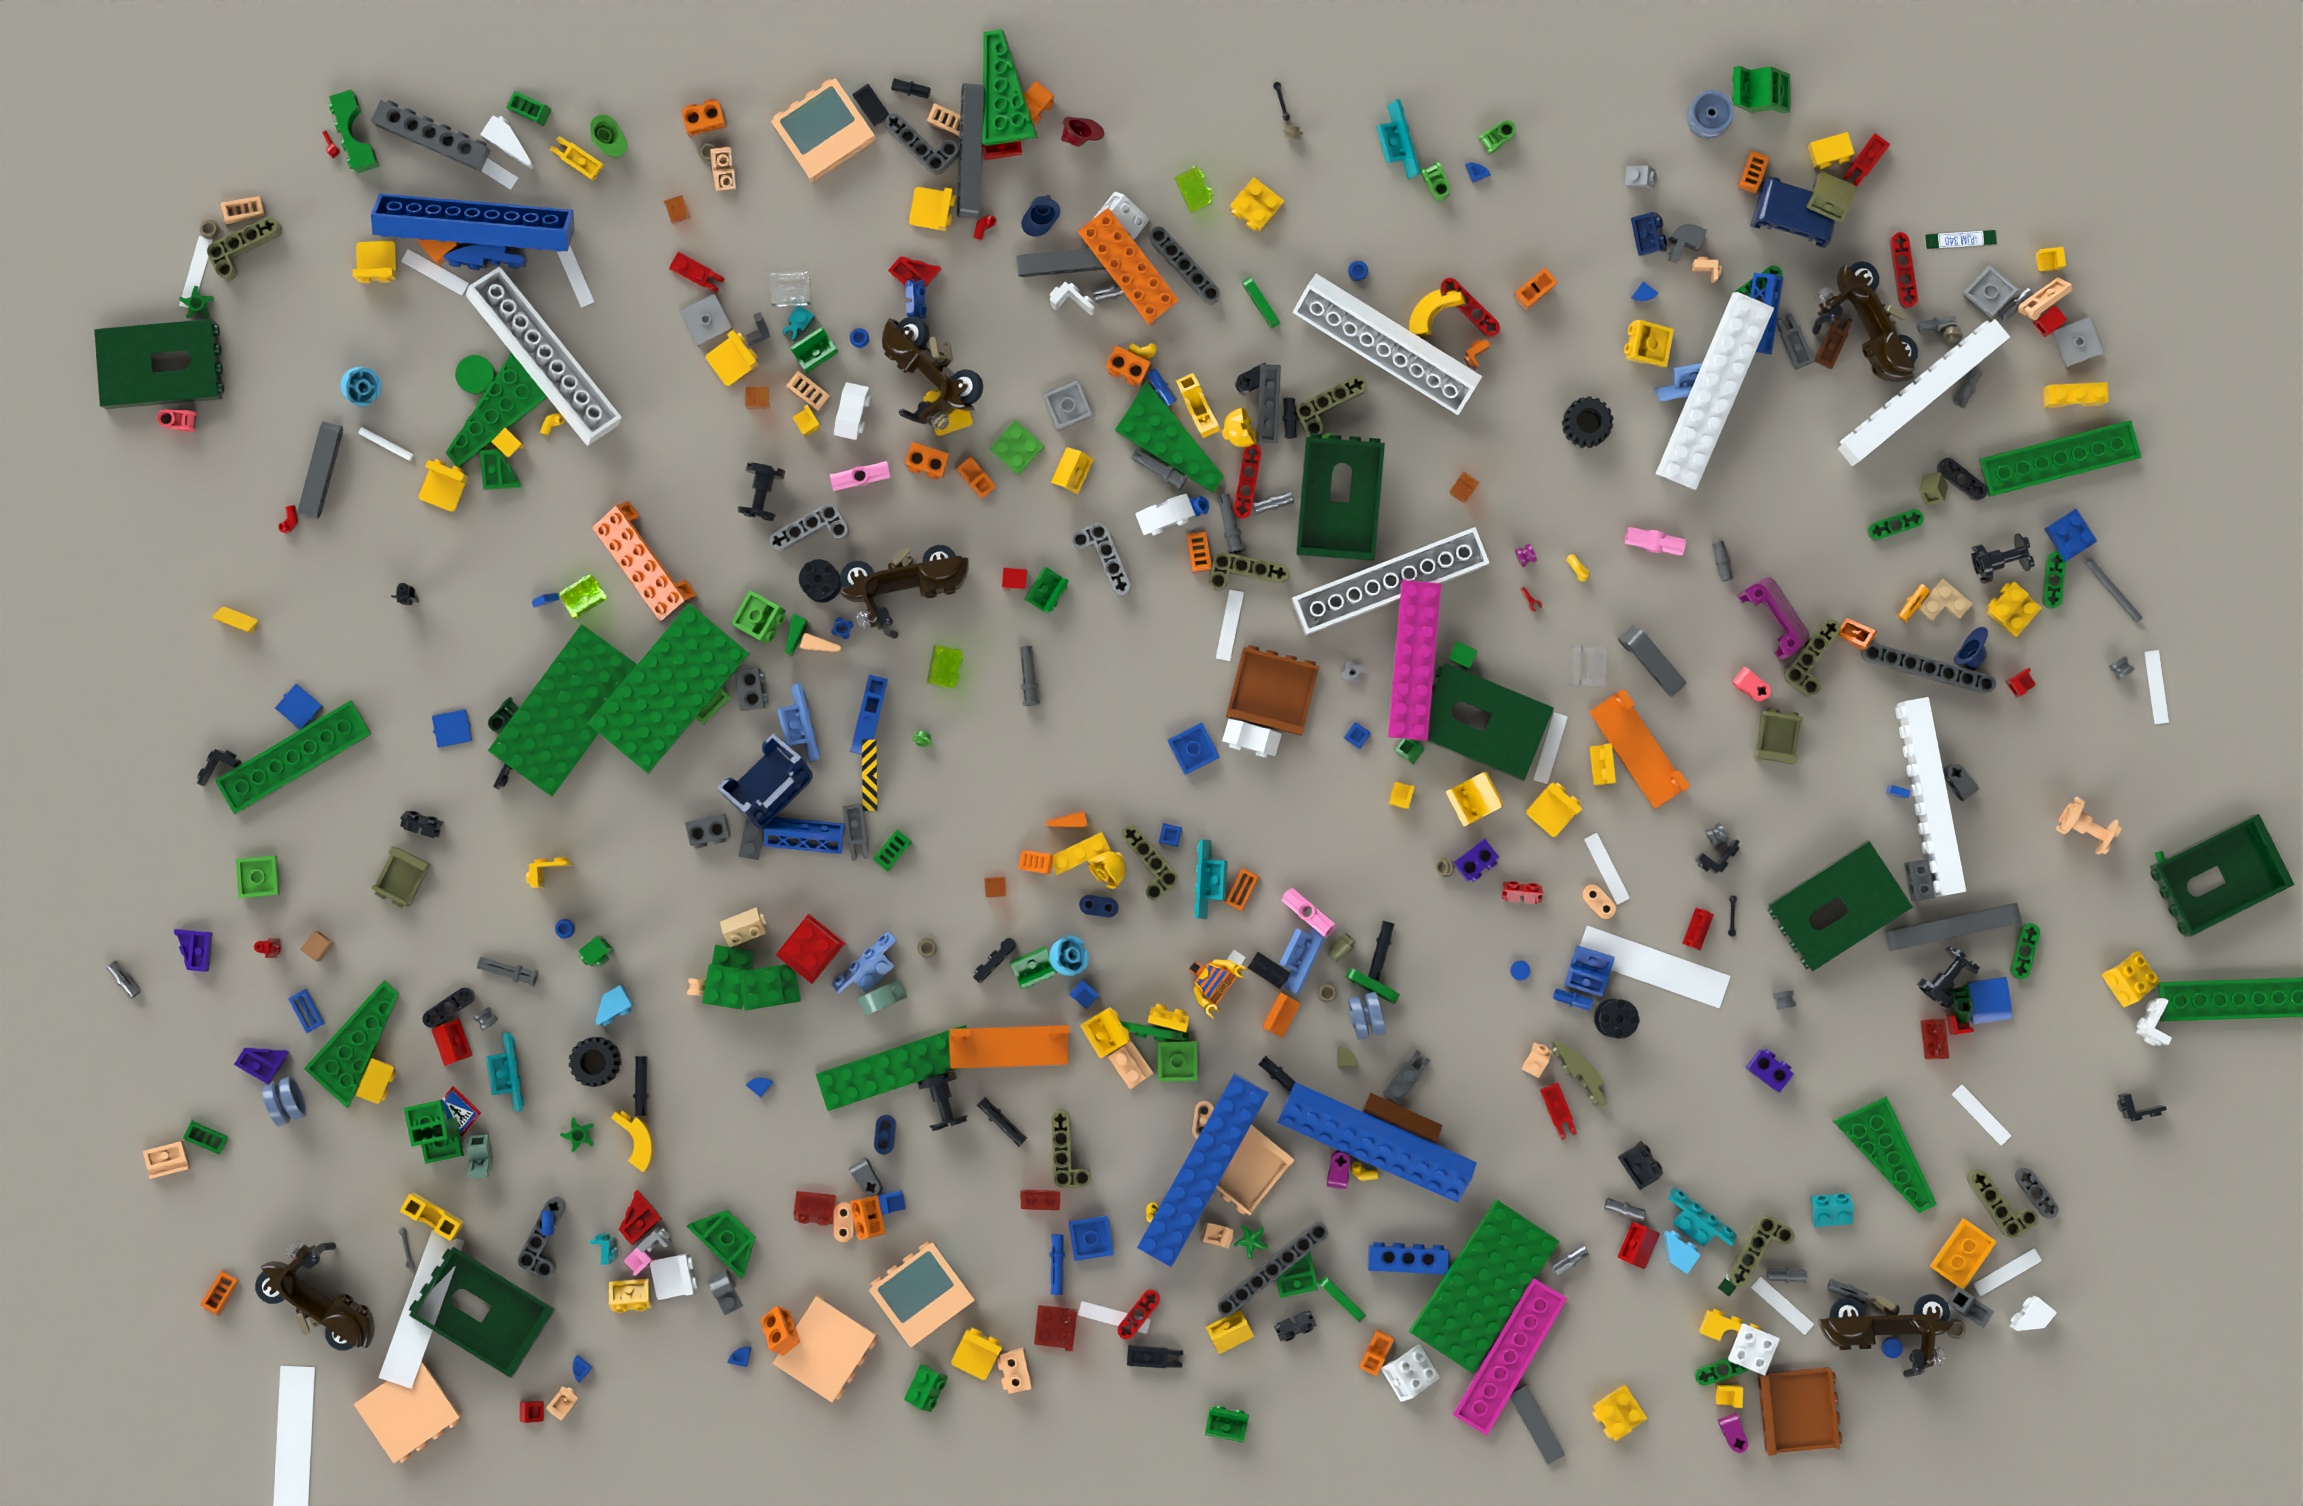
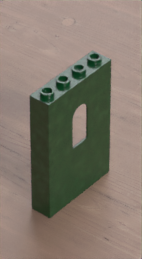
M203 319L94 329L100 407L116 409L222 399L224 384L221 382L220 374H223L222 363H219V355H221L222 350L220 343H218L220 327L214 320ZM185 351L190 355L191 363L184 370L153 373V353Z
M1310 433V437L1306 436L1296 555L1375 561L1385 443L1381 442L1380 438H1369V441H1361V437L1349 436V440L1341 439V435H1330V438H1322V434ZM1339 463L1349 465L1352 470L1349 503L1330 501L1332 471Z
M1444 663L1443 667L1439 666L1435 677L1438 679L1436 684L1432 685L1427 742L1524 781L1554 707L1450 664ZM1458 702H1464L1491 713L1492 715L1485 732L1455 720L1451 713L1453 705Z
M2259 814L2251 815L2149 866L2151 877L2155 882L2157 881L2160 887V895L2163 899H2166L2169 905L2168 911L2172 917H2175L2178 923L2177 929L2184 937L2193 936L2295 885ZM2218 866L2226 883L2199 897L2192 896L2187 890L2189 880Z
M1867 840L1768 904L1770 909L1767 911L1773 920L1777 918L1781 925L1778 928L1784 937L1788 935L1792 942L1789 945L1795 953L1799 951L1803 957L1800 961L1805 969L1810 968L1813 972L1912 909L1913 906L1871 842ZM1839 896L1850 913L1822 930L1812 928L1809 922L1811 914Z
M452 1247L450 1250L448 1248L442 1256L444 1261L441 1266L437 1265L431 1274L432 1280L429 1284L425 1283L420 1291L422 1296L410 1306L409 1310L411 1313L409 1316L506 1376L513 1378L554 1313L555 1308L459 1249ZM455 1267L435 1325L418 1316L417 1313L432 1289ZM465 1289L492 1305L482 1323L453 1305L452 1295L455 1291Z

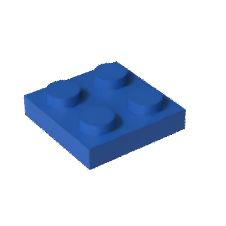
M2077 508L2044 528L2065 562L2097 542V539Z
M1203 723L1167 740L1184 775L1220 758Z
M1108 1215L1069 1221L1074 1261L1114 1255Z

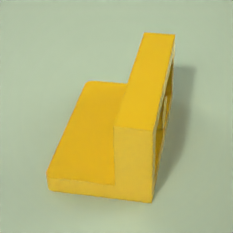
M1067 447L1051 483L1078 494L1094 459L1081 451Z
M1242 1310L1206 1326L1219 1354L1254 1337Z

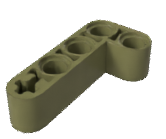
M266 217L211 243L207 248V255L217 275L227 281L235 279L238 271L233 258L277 238L282 233V226L272 217ZM272 224V225H273V226H272V229H273V230H272V231H269L270 225ZM257 232L256 239L250 240L251 233ZM239 240V246L232 249L233 242ZM217 249L222 250V253L219 257L214 256V253ZM226 266H230L229 273L224 275L223 269Z
M1354 376L1299 404L1296 415L1305 434L1310 437L1309 426L1317 425L1319 427L1318 434H1322L1323 424L1319 416L1363 394L1367 386L1364 377ZM1355 382H1357V384L1361 383L1362 385L1360 387V390L1356 387L1351 390L1350 395L1349 389L1354 386ZM1337 390L1344 391L1345 397L1343 399H1338L1335 396ZM1325 399L1328 402V406L1321 408L1317 401ZM1306 407L1310 410L1311 414L1309 416H1302L1300 409Z
M1221 552L1214 558L1210 586L1216 591L1223 590L1227 585L1229 574L1273 583H1284L1289 576V570L1283 564ZM1224 557L1227 559L1228 564L1225 567H1220L1217 564V560ZM1239 561H1243L1247 564V569L1240 571L1236 568V564ZM1258 565H1263L1266 568V573L1259 575L1256 573L1255 568ZM1270 567H1273V572H1278L1281 569L1285 576L1279 579L1277 574L1271 573V577H1268ZM1220 576L1223 578L1224 584L1216 586L1213 583V579Z
M1834 619L1824 621L1818 627L1784 673L1785 681L1804 696H1813L1821 689L1820 682L1809 672L1840 631V624ZM1832 625V632H1829L1826 636H1823L1822 634H1825L1828 630L1827 626ZM1815 639H1818L1822 642L1821 649H1816L1814 647ZM1803 655L1810 657L1809 665L1802 662ZM1792 670L1798 672V680H1793L1790 677ZM1807 682L1813 683V692L1807 691Z
M1128 825L1123 829L1122 837L1156 877L1146 887L1145 892L1150 900H1158L1177 884L1178 876L1139 829L1133 825ZM1128 829L1136 831L1134 835L1137 839L1140 836L1143 839L1137 842L1135 847L1132 846V843L1135 841L1131 837L1128 839L1125 837L1127 836L1126 831ZM1140 844H1147L1149 846L1147 854L1142 855L1138 852ZM1156 858L1162 862V867L1158 870L1151 867V861ZM1167 873L1174 875L1175 881L1173 884L1168 885L1164 882L1163 878ZM1156 886L1160 889L1158 897H1151L1149 895L1150 887Z
M1057 1110L1052 1115L1054 1183L1060 1188L1085 1187L1091 1182V1173L1086 1168L1071 1167L1070 1117L1065 1110ZM1061 1113L1063 1117H1066V1120L1063 1121V1128L1067 1127V1130L1060 1129L1055 1131V1127L1059 1128V1121H1055V1118ZM1059 1133L1065 1134L1067 1136L1066 1143H1057L1056 1136ZM1060 1153H1064L1068 1157V1161L1064 1164H1060L1056 1159ZM1081 1172L1088 1175V1180L1085 1183H1080L1077 1180V1175ZM1060 1173H1065L1068 1176V1181L1064 1184L1057 1180V1176Z
M1973 1169L1968 1173L1967 1181L2003 1235L2017 1238L2038 1223V1213L2032 1209L2022 1208L2013 1213L1986 1172ZM1976 1175L1981 1176L1979 1178L1981 1183L1975 1182V1180L1977 1179ZM1989 1190L1993 1192L1991 1200L1985 1198V1194ZM1999 1207L2004 1209V1214L2001 1217H1998L1996 1214ZM2029 1212L2031 1220L2026 1223L2024 1215ZM2013 1223L2015 1231L2009 1234L2007 1228Z
M1766 1215L1759 1217L1728 1272L1729 1281L1738 1287L1746 1285L1771 1239L1782 1244H1790L1795 1237L1794 1231L1772 1217ZM1765 1220H1770L1771 1227L1768 1230H1764L1762 1227ZM1786 1229L1788 1237L1785 1240H1781L1780 1232ZM1756 1237H1760L1762 1240L1759 1247L1753 1246V1240ZM1750 1254L1752 1256V1262L1748 1265H1745L1743 1262V1258L1746 1255ZM1739 1265H1741L1743 1268H1746L1747 1271L1738 1268ZM1735 1274H1740V1276L1742 1277V1279H1741V1280H1738V1279L1736 1280V1278L1734 1277V1275H1735Z

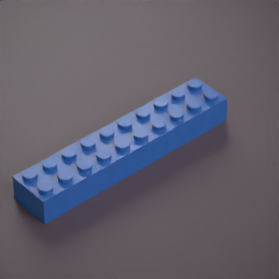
M379 193L371 213L372 234L382 237L393 236L420 240H438L441 242L451 241L479 245H497L499 247L534 248L558 252L568 251L575 230L573 210Z
M1236 1073L1233 1074L1137 1246L1138 1249L1170 1267L1173 1266L1267 1098L1268 1091Z
M1296 1082L1283 1105L1277 1123L1457 1203L1472 1180L1477 1164L1475 1161Z

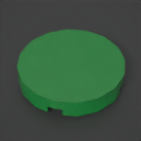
M470 355L458 363L455 378L457 384L464 391L470 394H481L494 381L495 371L493 365L486 358L480 355Z

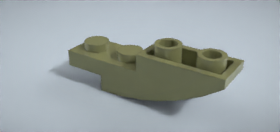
M1553 1041L1554 1047L1551 1049L1557 1058L1560 1057L1564 1064L1561 1066L1567 1076L1570 1074L1572 1077H1576L1580 1074L1581 1077L1578 1080L1584 1089L1588 1088L1591 1093L1588 1097L1594 1106L1598 1105L1601 1108L1608 1104L1598 1088L1604 1081L1594 1067L1569 1046Z

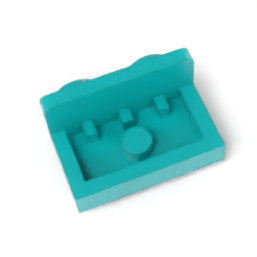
M1839 1193L1810 1197L1813 1207V1227L1853 1224L1854 1204L1850 1194Z
M600 1233L590 1240V1244H601V1265H609L615 1261V1258H618V1246H615V1237H610V1234Z

